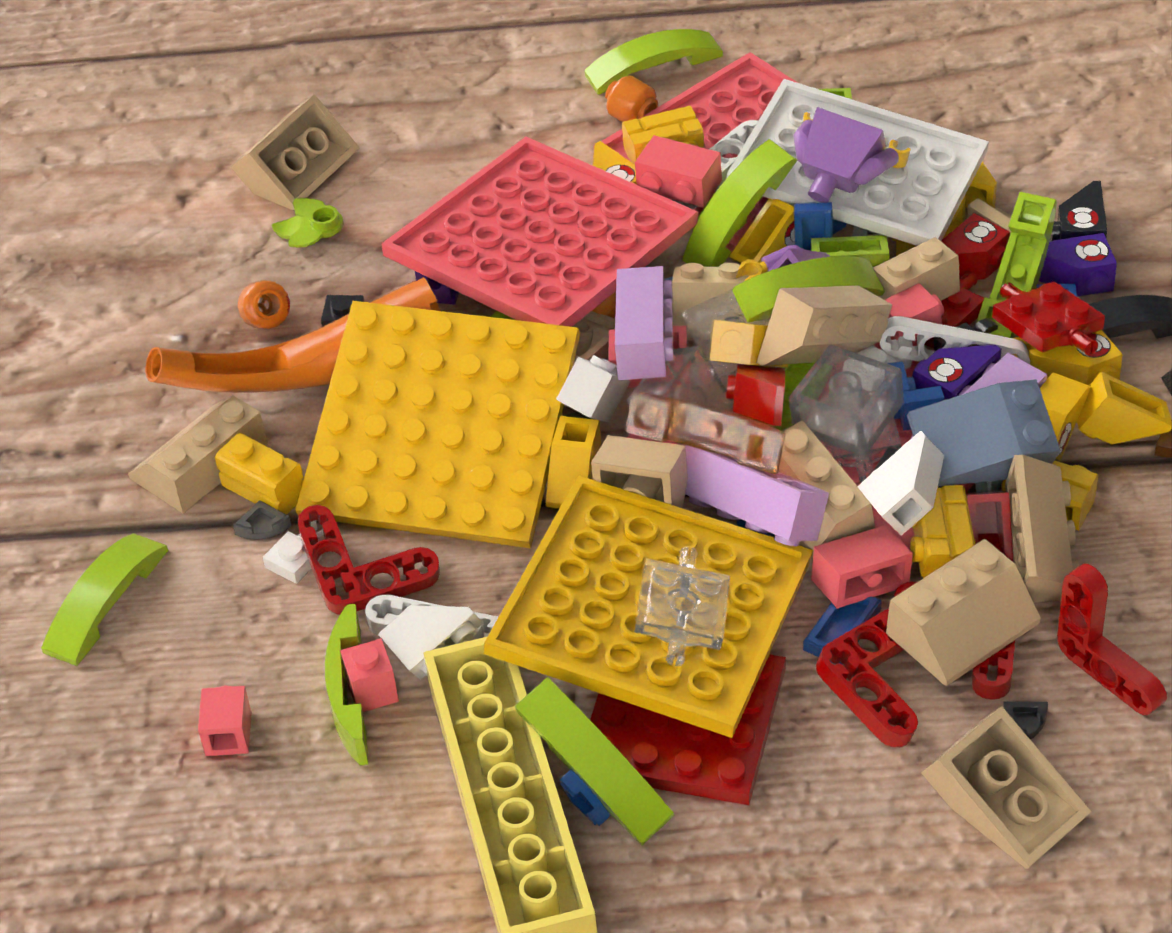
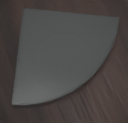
M259 500L233 525L235 535L239 537L266 539L281 534L292 525L290 516Z

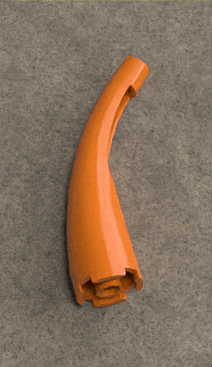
M424 277L369 302L441 311L437 304V299ZM349 314L301 337L249 351L195 353L154 347L149 352L146 360V377L150 382L201 391L231 393L279 392L330 385Z

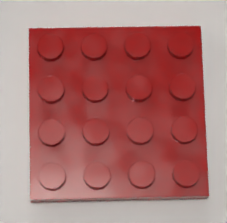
M769 654L732 738L598 693L590 721L607 737L652 788L750 805L786 670V657Z

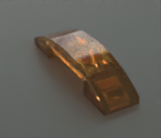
M642 392L632 393L625 428L627 433L659 442L670 440L737 459V464L772 474H777L779 471L786 433L772 426L729 411L686 400Z

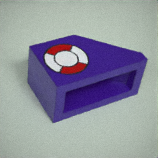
M1104 233L1050 241L1039 281L1045 284L1052 282L1057 284H1075L1077 297L1114 291L1117 262Z
M996 345L940 348L926 360H921L914 368L912 377L915 381L916 390L941 386L944 400L959 396L966 386H972L982 377L985 369L991 363L996 364L1001 359L1002 348Z

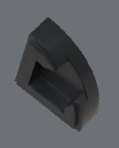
M1003 701V708L1031 740L1045 725L1048 702Z

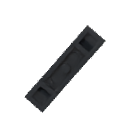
M1132 295L1089 304L1105 315L1104 329L1102 331L1108 338L1150 329L1156 339L1172 336V298Z

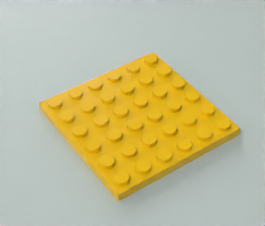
M352 301L295 510L298 516L309 506L321 505L332 512L336 522L531 548L549 473L551 444L564 408V404L556 400L574 365L580 339L579 328Z
M578 475L486 638L483 654L732 738L806 574L813 550L799 545L789 546L775 541L774 537Z

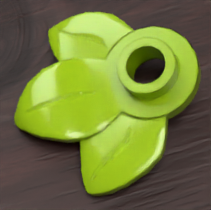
M295 198L293 200V207L296 216L272 224V229L278 236L289 239V247L302 248L317 243L321 238H329L339 233L343 228L344 222L342 215L333 206L325 205L324 202L317 199Z

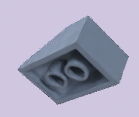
M1037 379L997 383L909 411L907 415L913 437L922 431L944 454L938 487L1005 480L1008 477L1014 455L1023 454L1052 464L1060 453Z

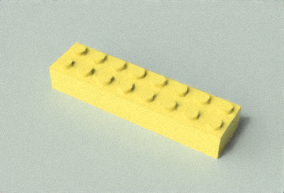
M487 637L423 652L429 687L498 933H597L595 911L540 735L515 709V705L527 696L519 667L483 654L484 642Z

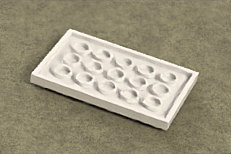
M783 79L727 172L726 179L750 153L768 139L796 158L794 133L803 123L804 113H810V119H813L815 111L819 107L882 129L886 142L885 149L888 148L889 142L893 139L898 141V150H905L907 147L911 148L905 167H891L867 184L859 185L853 193L835 188L829 202H832L833 219L916 246L934 237L941 241L988 151L989 141ZM799 161L795 163L776 191L768 187L763 194V197L779 199L792 206L803 203H821L808 195L814 180L805 176L802 164Z

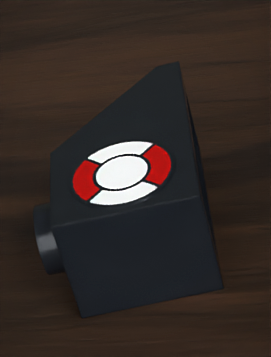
M1092 181L1059 205L1057 221H1054L1050 241L1104 233L1107 238L1101 181Z

